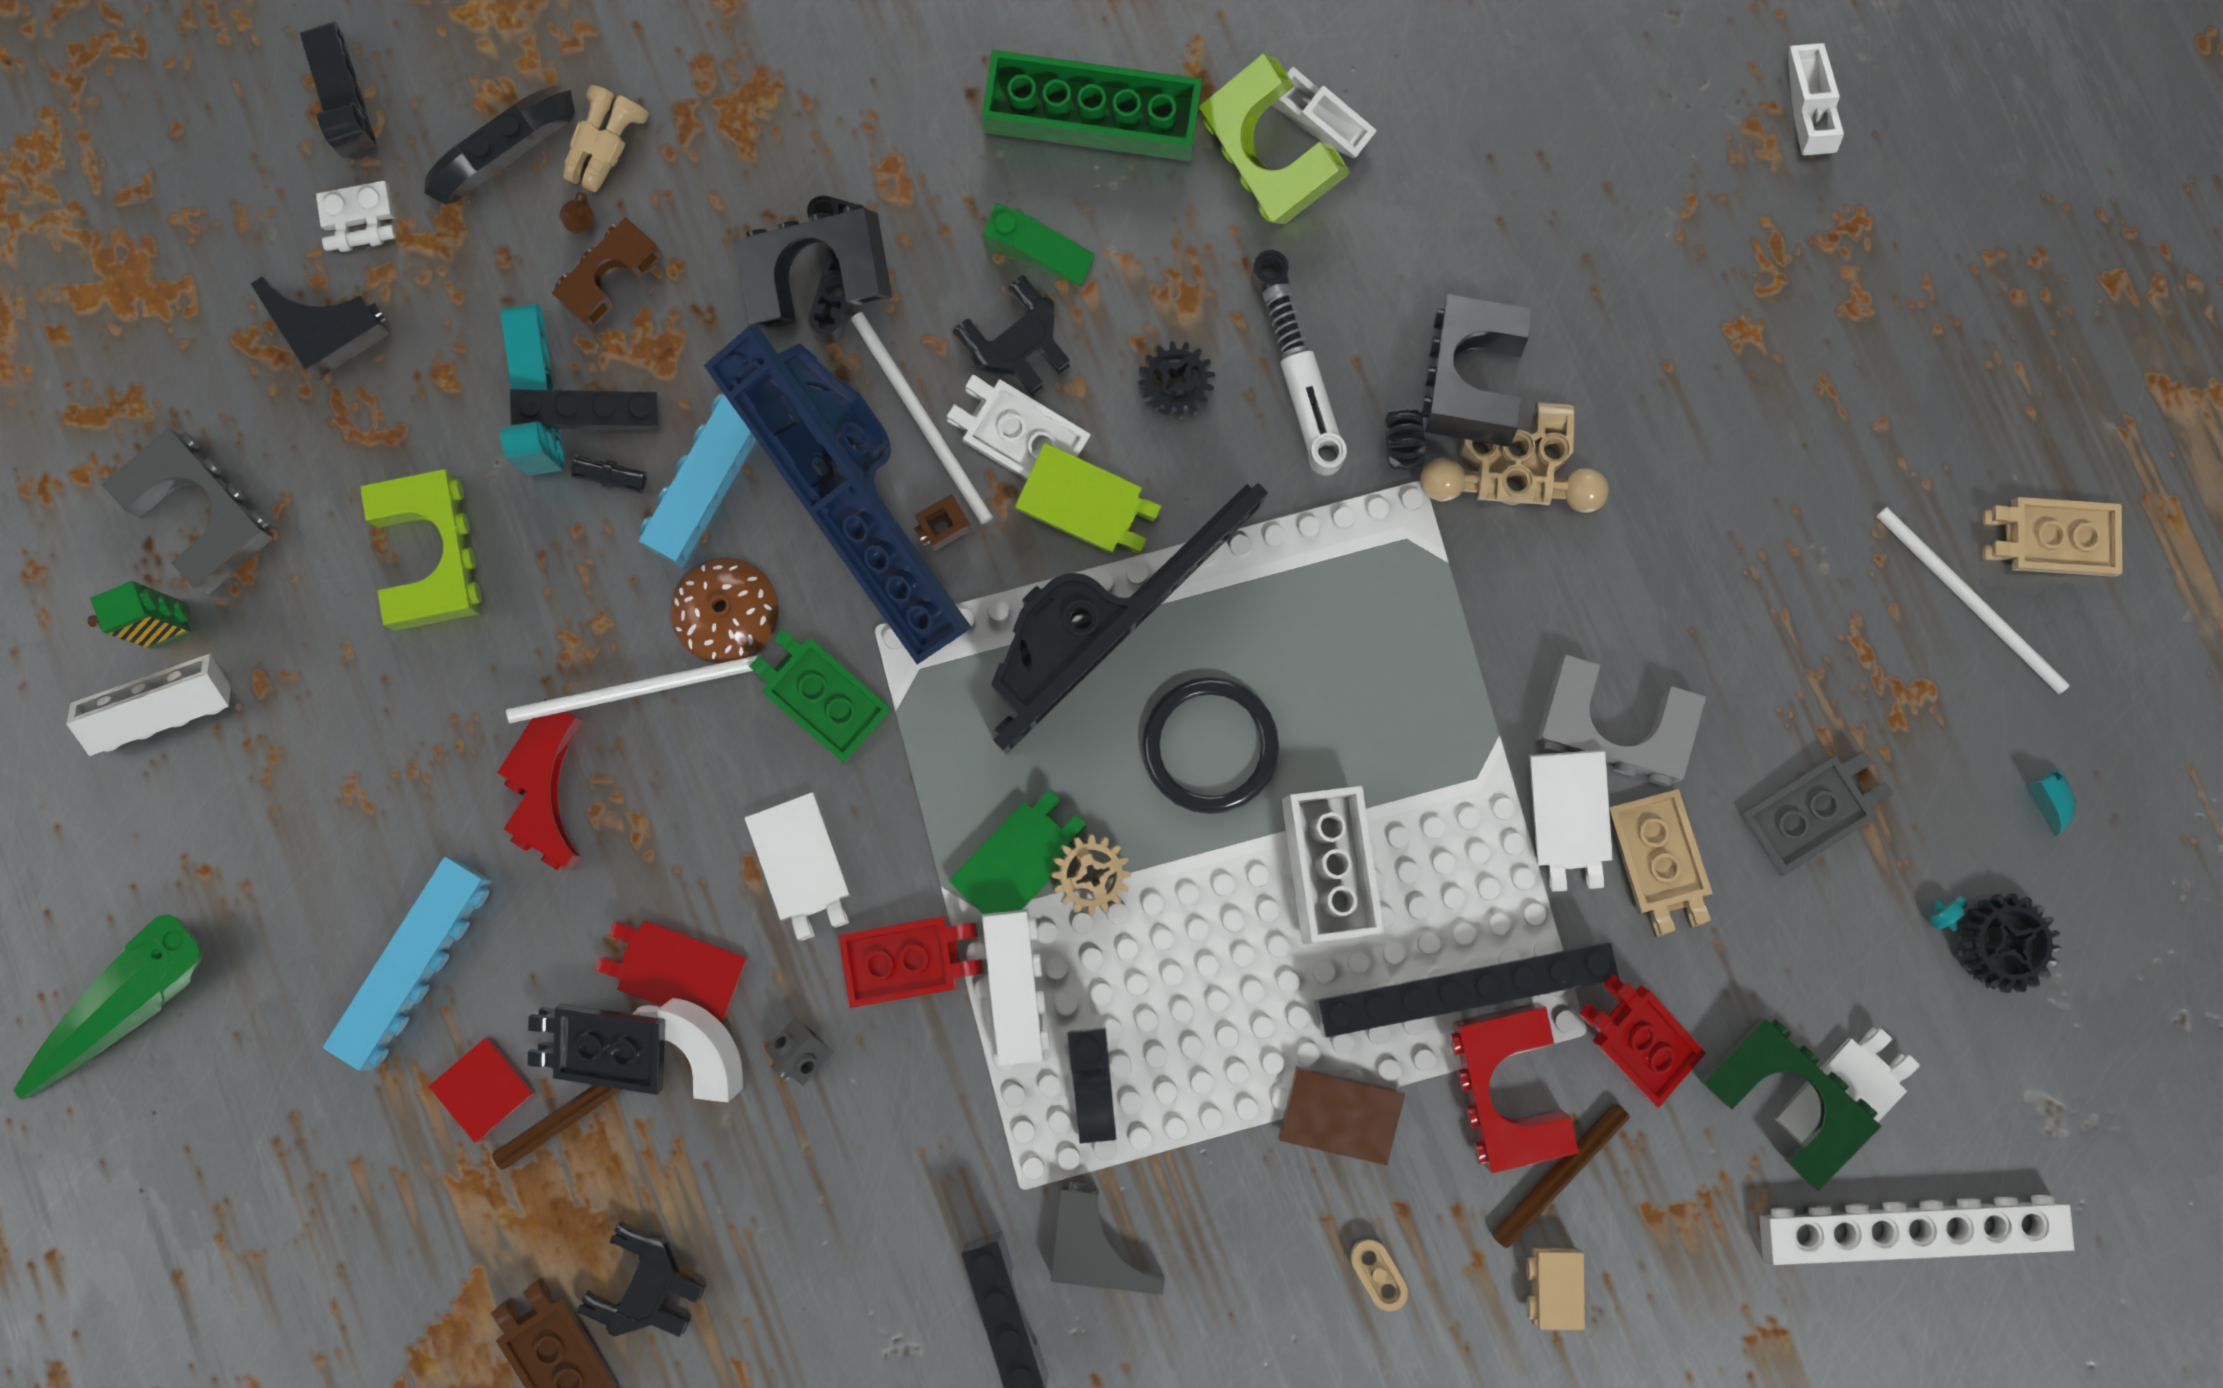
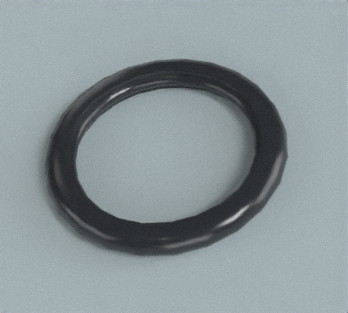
M1216 677L1192 679L1175 686L1163 695L1151 710L1144 726L1142 738L1143 760L1150 779L1159 791L1174 804L1193 812L1206 814L1229 812L1244 806L1258 796L1270 781L1278 760V731L1269 709L1247 687L1229 679ZM1197 696H1223L1237 702L1255 720L1260 733L1261 751L1255 771L1237 789L1222 795H1201L1184 789L1173 780L1161 758L1160 739L1167 718L1182 703Z

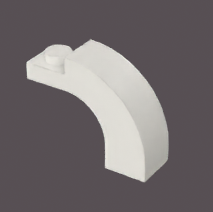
M672 998L660 1008L646 1005L638 1007L632 1013L634 1015L666 1019L665 1040L682 1050L690 1062L693 1072V1099L729 1102L743 1089L742 1064L734 1040L723 1024L707 1010L689 1001Z

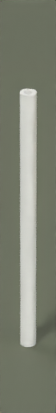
M863 312L855 314L851 318L852 323L980 524L988 522L993 518L992 514Z
M1887 506L1876 515L1905 546L2058 695L2070 686Z
M760 655L506 709V714L510 724L750 672L753 670L749 666Z

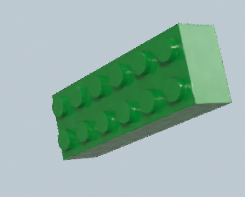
M992 50L981 116L984 133L1191 162L1202 79Z

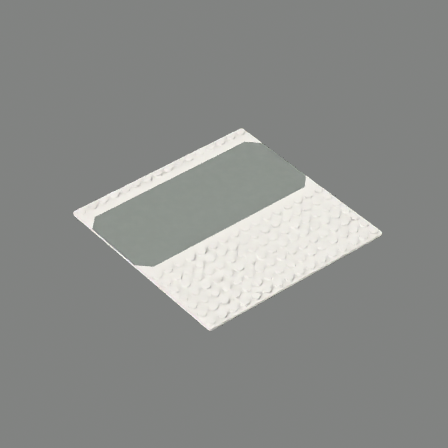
M1421 481L1411 482L1239 528L1007 754L994 743L993 739L997 736L994 729L1007 716L1010 715L1015 719L1018 715L996 694L991 683L999 663H1004L1015 633L1012 631L1020 610L1024 607L1023 598L1034 587L1038 586L1042 589L1052 579L956 604L972 628L918 665L888 623L880 624L875 628V636L951 926L964 923H976L978 937L958 940L956 943L960 962L982 959L984 974L967 976L965 981L1020 1188L1024 1190L1283 1119L1296 1066L1392 1089L1462 1069L1460 1055H1454L1449 1034L1454 1033L1452 1024L1454 1021L1539 1002L1547 1008L1554 1044L1581 1037L1586 1033V1025L1584 1019L1579 1015L1581 1008L1575 988L1327 1038L1321 1036L1314 1000L1563 951L1431 500L1423 491ZM1185 543L1075 573L1084 574L1095 579L1114 596L1130 598ZM1083 615L1075 617L1072 621L1073 626L1078 629H1085L1092 623L1087 616ZM1030 654L1022 659L1025 667L1031 664ZM1206 677L1229 679L1247 687L1256 694L1271 712L1279 739L1277 765L1270 781L1260 794L1244 806L1229 812L1214 814L1190 811L1174 804L1164 796L1150 779L1144 764L1142 751L1144 726L1151 710L1161 697L1179 684L1192 679ZM1197 696L1182 703L1167 718L1160 739L1161 758L1173 780L1184 789L1201 795H1222L1237 789L1255 771L1261 751L1260 733L1255 720L1237 702L1223 696ZM1362 786L1384 933L1302 945L1281 799L1291 794ZM1050 789L1061 802L1047 816L1061 829L1076 814L1087 826L1077 836L1082 843H1086L1087 834H1092L1097 844L1102 837H1106L1109 839L1107 848L1115 844L1121 847L1116 856L1118 858L1127 857L1129 860L1122 866V870L1131 872V877L1123 878L1122 884H1125L1129 890L1128 892L1118 891L1117 896L1121 900L1119 904L1111 900L1107 902L1108 912H1103L1099 906H1096L1094 915H1089L1084 905L1079 913L1073 911V900L1064 905L1061 902L1065 894L1064 891H1053V887L1059 883V879L1052 878L1024 908L1028 909L1029 918L1036 917L1038 939L1031 941L1033 955L1040 954L1042 976L1035 978L1037 992L1044 991L1046 1013L1039 1015L1041 1029L1048 1028L1050 1050L1043 1051L1044 1059L1040 1062L998 1066L983 914L948 880L1023 801L1033 808L1038 800ZM1089 850L1093 859L1098 862L1109 859L1098 850ZM1075 857L1069 864L1067 875L1074 871L1077 863ZM1087 866V874L1082 876L1083 878L1080 880L1086 879L1093 883L1095 882L1094 875L1099 873L1098 871L1101 869H1093ZM1114 874L1108 877L1105 885L1106 891L1112 885ZM1082 887L1078 890H1072L1081 898L1093 899L1088 889ZM1106 1027L1117 1140L1079 1144L1068 1032L1071 1030ZM1530 1050L1517 1052V1053H1514V1054H1512V1055H1516V1054H1519V1053L1527 1052V1051H1530Z

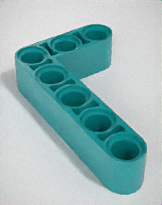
M539 303L502 308L501 322L511 389L554 390L545 322ZM540 421L501 427V444L506 458L526 476L564 470L565 464L560 429H547Z

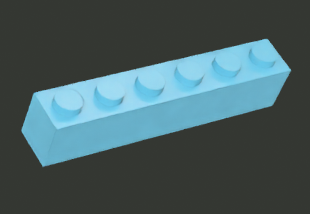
M721 393L712 404V415L707 424H702L697 429L693 438V443L695 444L689 455H683L675 469L677 475L672 484L665 486L657 500L659 505L652 517L648 516L644 520L639 530L641 537L638 541L644 547L682 568L757 441L726 396Z
M444 856L322 1048L358 1071L372 1070L373 1067L377 1068L389 1052L386 1046L393 1035H399L409 1021L407 1013L414 1003L418 1004L428 992L429 985L427 982L433 972L440 971L447 962L450 955L447 950L454 939L459 940L468 929L470 924L467 921L474 908H480L486 901L490 892L487 888L491 880L456 858Z

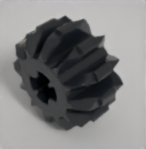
M1409 408L1388 412L1385 419V433L1389 465L1392 469L1402 470L1422 467L1426 459V449L1421 413L1418 409L1409 410Z

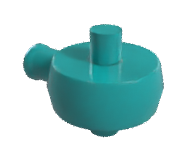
M1959 896L1956 900L1945 905L1941 899L1935 901L1933 906L1936 910L1928 917L1931 925L1936 930H1941L1948 926L1952 932L1959 929L1960 926L1957 920L1965 914L1963 908L1968 906V900L1963 896Z

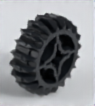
M2011 893L2006 894L2005 898L2001 894H1995L1991 896L1990 901L1981 899L1977 902L1979 909L1969 908L1966 911L1972 921L1963 920L1959 923L1966 930V934L1957 935L1956 937L1957 941L1965 942V949L1958 950L1957 954L1959 956H1968L1969 960L1965 962L1963 968L1966 970L1976 969L1973 975L1975 981L1981 982L1985 980L1986 988L1996 989L1999 987L2001 993H2011L2012 989L2022 993L2027 990V985L2031 988L2038 987L2040 985L2039 977L2049 978L2052 976L2046 965L2056 966L2059 963L2051 955L2052 952H2059L2062 948L2057 944L2053 945L2052 938H2057L2061 933L2057 930H2049V926L2055 920L2051 916L2041 918L2045 907L2041 905L2032 907V899L2022 897L2019 900L2016 894ZM2001 914H2011L2020 919L2026 926L2015 929L2009 921H2004ZM1987 930L1989 934V941L1985 946L1984 938ZM2006 937H2015L2011 940L2012 945H2008L2011 949L2001 950L2006 947L2005 941H2008ZM2032 941V952L2030 956L2028 946ZM2003 958L2008 965H2013L2016 972L2006 973L1997 968L1991 960Z

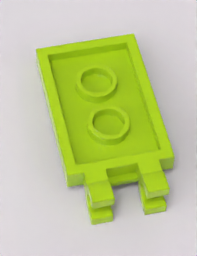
M1044 442L1014 509L1112 554L1115 546L1119 545L1139 555L1147 538L1129 532L1135 515L1153 523L1162 506L1149 500L1138 498L1142 487Z

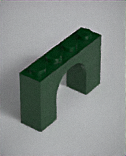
M1761 1018L1700 1082L1729 1109L1733 1110L1762 1079L1771 1074L1792 1072L1805 1078L1818 1095L1820 1117L1813 1132L1794 1150L1785 1162L1814 1189L1819 1191L1882 1127L1874 1119L1878 1113L1862 1098L1855 1102L1845 1092L1849 1086L1834 1072L1831 1071L1826 1075L1817 1066L1820 1059L1805 1045L1798 1049L1787 1038L1792 1033L1777 1019L1774 1018L1769 1022L1767 1019Z

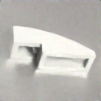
M1825 44L1789 46L1788 64L1791 100L1802 156L1837 153L1844 132L1836 108L1840 96Z
M1292 67L1287 74L1295 86L1273 103L1272 106L1317 139L1333 144L1336 150L1355 159L1377 130L1324 85L1319 89L1296 68Z

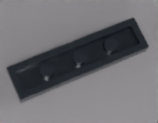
M510 389L509 392L510 426L540 421L547 429L657 430L658 428L657 392Z

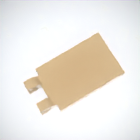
M2017 497L2011 500V507L1995 505L1992 507V510L1982 511V525H2006V541H1994L1992 545L1982 546V560H2012V570L2109 577L2122 575V504Z
M1679 789L1609 807L1610 824L1639 914L1651 913V923L1655 937L1676 931L1669 912L1686 908L1690 928L1710 922L1711 918L1703 897L1709 896L1713 892Z

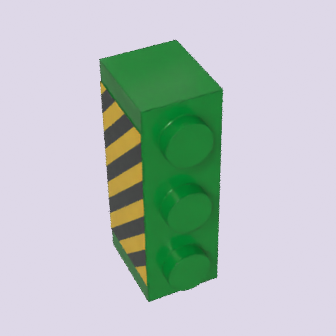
M127 582L90 598L102 632L152 649L191 632L187 622L190 620V614L186 605L181 600L137 582Z

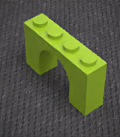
M1263 53L1202 103L1199 108L1205 116L1202 119L1205 127L1211 134L1217 135L1223 144L1221 147L1223 155L1231 164L1235 163L1240 171V182L1248 192H1253L1259 201L1257 207L1261 215L1268 222L1286 224L1351 172L1333 144L1321 141L1283 169L1272 170L1259 159L1254 146V130L1257 121L1268 107L1295 86L1278 58Z
M443 469L360 486L365 519L370 524L380 528L416 520L429 521L436 525L443 540V554L440 563L427 578L411 584L377 590L383 626L398 631L479 614L477 603L482 602V595L478 583L473 580L472 569L476 567V560L472 548L467 545L466 534L470 533V525L467 515L462 513L460 500L464 499V490L460 479H456L454 475Z

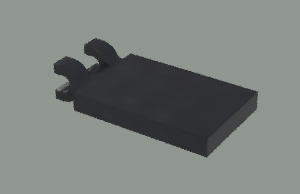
M560 1004L555 1010L541 1007L539 1015L531 1014L529 1016L528 1030L554 1033V1043L540 1042L538 1050L530 1049L528 1051L527 1066L553 1068V1079L658 1095L663 1090L666 1019L568 1004Z

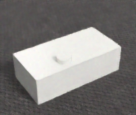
M1355 786L1291 794L1282 798L1302 945L1383 934L1384 927L1363 787Z

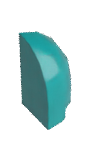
M2056 769L2026 785L2055 837L2068 828L2075 816L2076 800L2070 784L2061 769Z

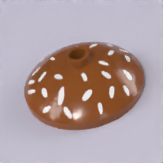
M721 557L704 561L684 575L674 591L670 615L674 632L681 644L696 657L707 662L719 664L754 656L764 648L775 631L779 606L777 595L771 582L757 567L737 558ZM718 601L726 602V608L722 612H715L714 606Z

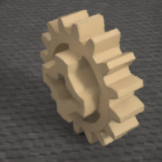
M1087 834L1086 843H1082L1078 837H1074V847L1072 849L1065 845L1060 847L1065 854L1063 859L1054 857L1052 860L1055 864L1059 865V871L1050 872L1051 877L1059 879V883L1053 887V891H1064L1065 894L1061 902L1066 905L1073 900V911L1077 913L1081 911L1083 905L1086 906L1089 915H1094L1096 906H1099L1103 912H1108L1107 902L1111 900L1119 904L1121 900L1117 896L1118 891L1128 892L1129 890L1125 884H1122L1123 878L1131 877V872L1122 870V866L1129 860L1127 857L1118 858L1116 856L1121 849L1119 845L1115 844L1107 848L1109 839L1106 837H1102L1098 844L1095 843V838L1092 834ZM1089 850H1098L1109 859L1098 862L1093 859ZM1075 857L1077 863L1074 871L1067 875L1069 864ZM1087 866L1093 869H1101L1098 871L1099 873L1094 875L1095 882L1093 883L1086 879L1080 880L1083 878L1082 876L1087 874ZM1114 874L1112 885L1106 891L1105 885L1108 877ZM1082 887L1088 889L1093 899L1081 898L1072 890H1078Z

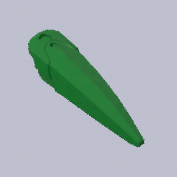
M171 915L157 916L122 948V953L74 1003L35 1054L13 1089L20 1099L24 1100L38 1093L100 1054L162 1010L163 1004L190 984L192 981L190 979L191 974L201 962L203 949L198 939L179 918Z

